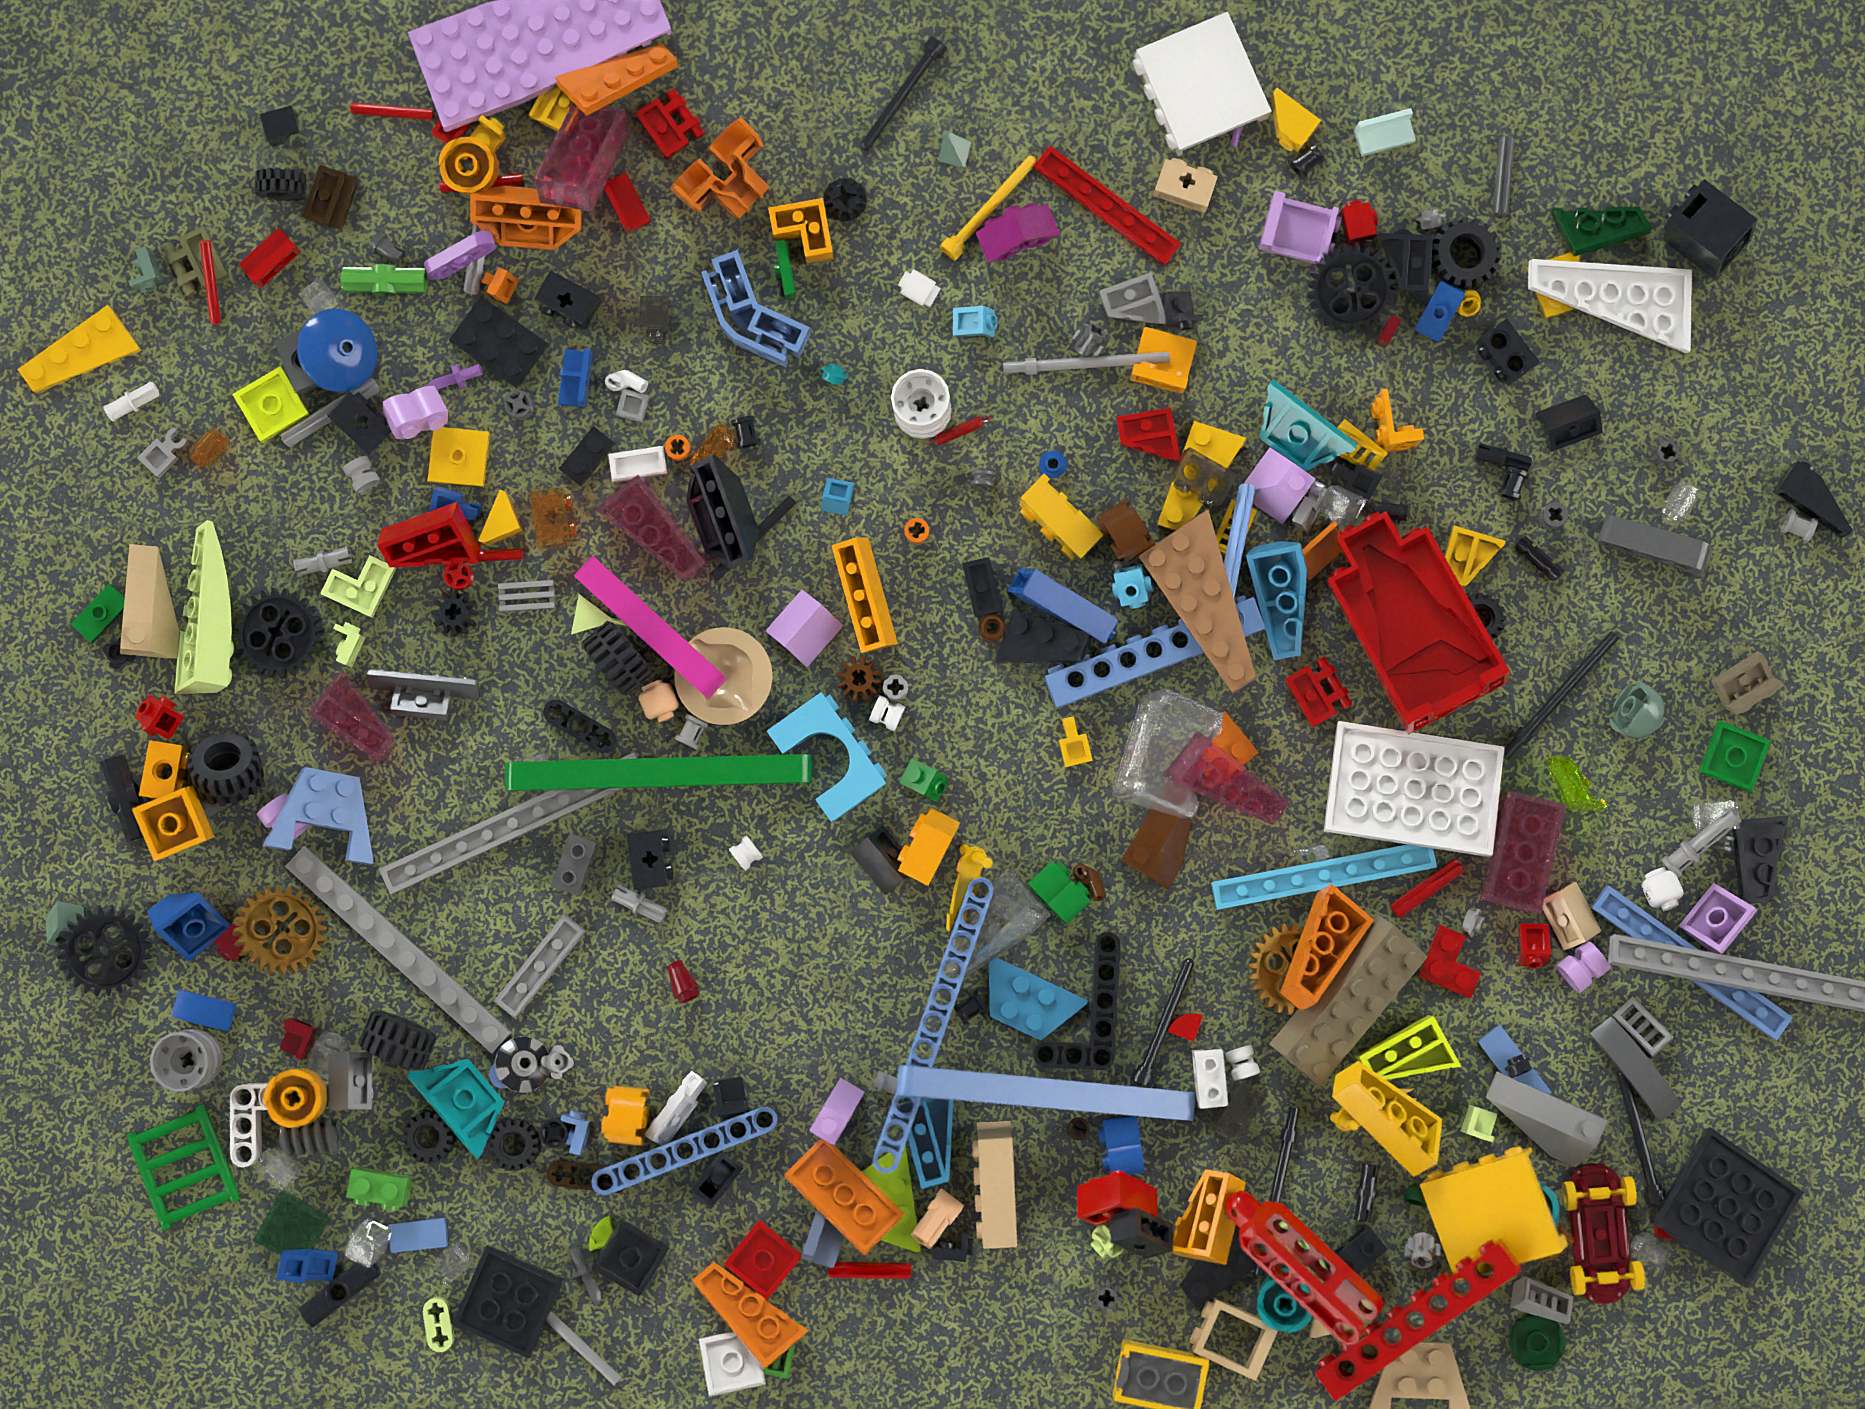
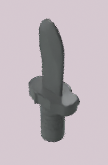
M576 1246L568 1250L577 1269L571 1274L573 1278L581 1276L594 1305L597 1306L601 1302V1292L590 1272L593 1262L587 1264L579 1247Z

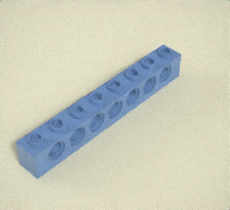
M1243 595L1234 599L1245 637L1266 629L1254 597L1246 599V596ZM1180 619L1178 620L1179 625L1170 629L1168 625L1158 627L1152 630V636L1144 639L1141 634L1127 639V645L1116 648L1115 644L1100 650L1101 655L1091 658L1087 654L1082 662H1075V665L1065 668L1063 664L1048 669L1049 674L1044 677L1054 706L1057 709L1203 654L1204 652ZM1173 635H1184L1187 640L1186 646L1184 648L1175 647L1172 643ZM1154 643L1160 647L1161 654L1159 657L1151 658L1147 655L1146 646L1148 644ZM1124 653L1131 654L1135 659L1134 666L1131 668L1122 666L1120 656ZM1098 663L1106 664L1109 668L1108 676L1104 678L1096 676L1094 666ZM1071 673H1078L1082 676L1083 684L1080 687L1075 688L1069 685L1068 676Z

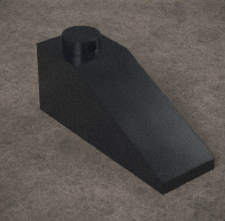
M1796 461L1791 464L1772 492L1809 517L1818 519V523L1839 537L1843 538L1850 535L1853 531L1824 480L1815 472L1816 469L1804 461Z

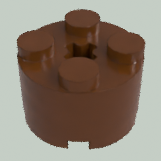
M1128 498L1099 515L1101 519L1096 521L1105 537L1112 536L1115 541L1110 546L1120 562L1126 560L1127 563L1156 545L1153 539L1147 542L1151 536L1134 507L1127 508L1131 505Z

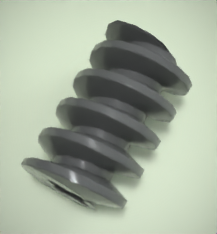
M319 1118L315 1120L313 1127H310L309 1123L302 1125V1127L291 1128L280 1125L279 1142L281 1150L287 1156H292L295 1151L298 1155H304L306 1150L310 1155L316 1154L317 1150L321 1154H326L329 1149L333 1154L338 1153L341 1146V1125L339 1119L336 1126L332 1125L330 1118L326 1119L325 1126H321Z

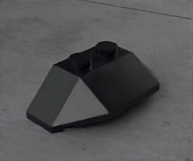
M711 455L691 465L690 473L692 474L688 484L686 501L705 553L724 564L727 569H733L752 560L759 529L741 479L716 455Z

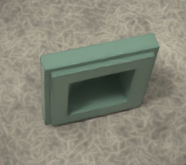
M945 131L938 162L964 169L972 142Z

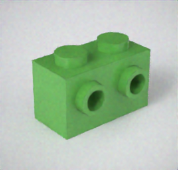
M357 1166L351 1169L346 1197L354 1199V1204L370 1206L371 1202L380 1203L382 1209L398 1211V1207L408 1204L413 1176Z

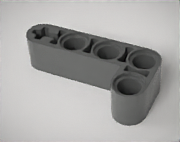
M1613 515L1605 516L1597 539V543L1603 546L1677 567L1682 574L1688 572L1693 574V578L1704 579L1713 554L1712 546L1707 542Z

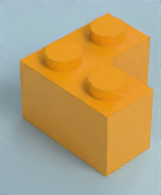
M823 198L768 208L774 241L802 238L807 264L834 259Z
M933 808L929 809L927 815L921 813L909 835L914 838L910 847L904 845L897 859L902 862L898 871L928 886L960 822Z

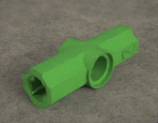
M376 264L372 268L342 267L341 286L344 293H372L376 296H384V294L396 296V293L426 294L428 277L425 268H397L394 265Z

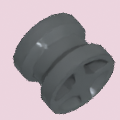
M514 390L506 396L504 401L505 410L513 419L522 421L528 419L533 414L534 402L526 392Z

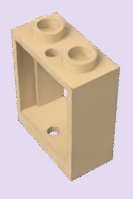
M1214 1296L1212 1302L1207 1301L1202 1310L1201 1317L1204 1318L1201 1327H1195L1189 1341V1343L1193 1344L1191 1349L1198 1355L1256 1381L1278 1331L1269 1328L1260 1317ZM1220 1309L1262 1328L1246 1366L1204 1348Z

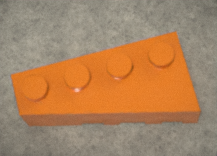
M1333 884L1326 886L1316 894L1280 991L1284 997L1301 1011L1317 1003L1374 921L1373 918Z

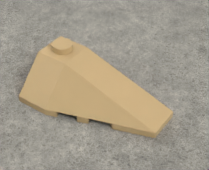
M129 544L120 654L177 659L180 631L159 548Z

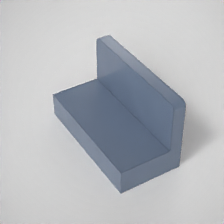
M818 1210L816 1211L801 1259L833 1268L844 1235Z

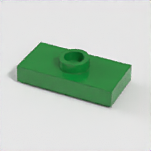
M785 240L775 241L779 263L774 264L776 280H782L786 301L796 298L787 242Z
M108 584L77 616L71 625L90 643H94L123 613L125 597L112 584Z

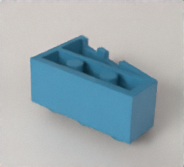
M923 1097L920 1101L908 1140L921 1189L949 1181L953 1099ZM912 1101L899 1104L902 1114L910 1113L914 1106Z

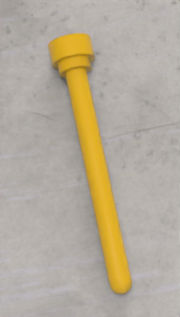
M1028 156L956 236L947 237L939 247L947 256L954 261L963 253L962 249L965 247L964 243L1036 164V158Z

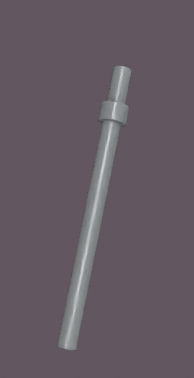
M1169 352L1050 360L1025 358V361L1003 363L1004 374L1026 372V375L1037 374V371L1129 366L1134 364L1140 365V362L1152 364L1170 363Z

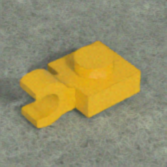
M1074 716L1062 719L1066 738L1060 739L1059 744L1064 766L1068 767L1093 761L1086 733L1078 735Z

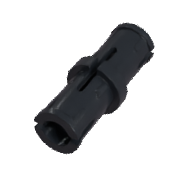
M1362 1163L1359 1188H1356L1355 1194H1358L1354 1220L1372 1222L1374 1200L1378 1198L1376 1187L1380 1166Z

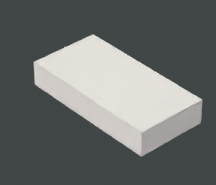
M663 446L608 454L612 482L668 474Z

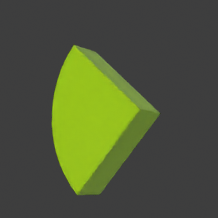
M610 1215L601 1219L593 1228L589 1239L590 1251L603 1248L613 1232L614 1226Z

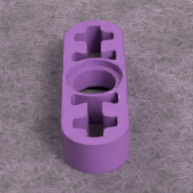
M489 231L476 232L426 260L424 267L428 279L440 280L446 278L494 251L496 245L492 233Z

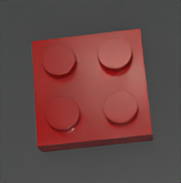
M759 1219L727 1258L724 1265L768 1300L801 1259L802 1253Z

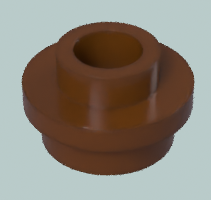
M997 614L986 615L979 622V634L986 641H998L1005 634L1006 623ZM995 623L998 630L995 633L988 632V624Z

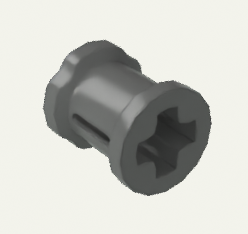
M1559 502L1550 503L1539 512V524L1546 530L1557 529L1568 519L1567 508ZM1555 511L1557 513L1556 520L1550 521V513Z

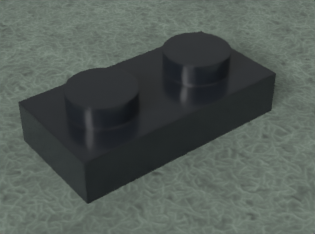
M593 426L559 467V470L582 487L616 444Z
M990 557L962 563L974 618L1002 612Z

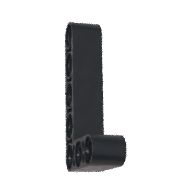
M1102 932L1094 941L1089 1043L1040 1041L1033 1047L1032 1051L1033 1058L1038 1065L1051 1068L1107 1070L1113 1065L1116 1046L1121 951L1120 939L1116 934ZM1105 936H1110L1115 941V947L1112 951L1106 953L1100 948V940ZM1108 964L1113 968V976L1111 979L1104 981L1099 977L1098 970L1102 965ZM1106 992L1112 997V1003L1108 1008L1103 1009L1098 1006L1097 997L1099 994ZM1107 1021L1111 1028L1109 1034L1103 1037L1098 1036L1095 1032L1097 1023ZM1042 1046H1049L1053 1050V1056L1049 1061L1044 1062L1038 1059L1037 1052ZM1073 1047L1078 1048L1081 1052L1080 1060L1076 1063H1069L1065 1056L1067 1050ZM1099 1049L1107 1050L1109 1053V1059L1103 1065L1096 1064L1094 1061V1054Z

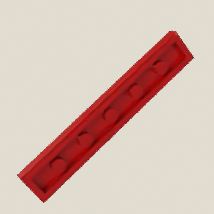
M1049 145L1033 166L1034 170L1162 266L1167 264L1181 246L1179 241L1051 145Z

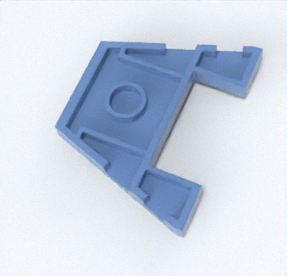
M308 767L302 768L263 846L287 851L291 850L295 823L297 822L349 832L345 861L365 865L373 864L360 777Z

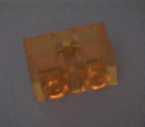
M563 487L529 492L537 547L540 550L574 545L573 538L577 537L575 521H570L569 511L573 510L571 494H566ZM552 512L561 516V518L556 519L555 525L548 520V518L552 517Z

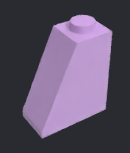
M840 1078L809 1131L834 1145L858 1105L864 1091Z

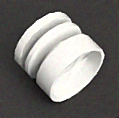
M918 369L909 371L901 376L893 386L891 400L896 423L903 432L911 437L925 439L934 437L945 429L950 421L952 409L948 386L942 377L932 371ZM923 404L927 405V409L923 408L921 412H918L917 407H922Z

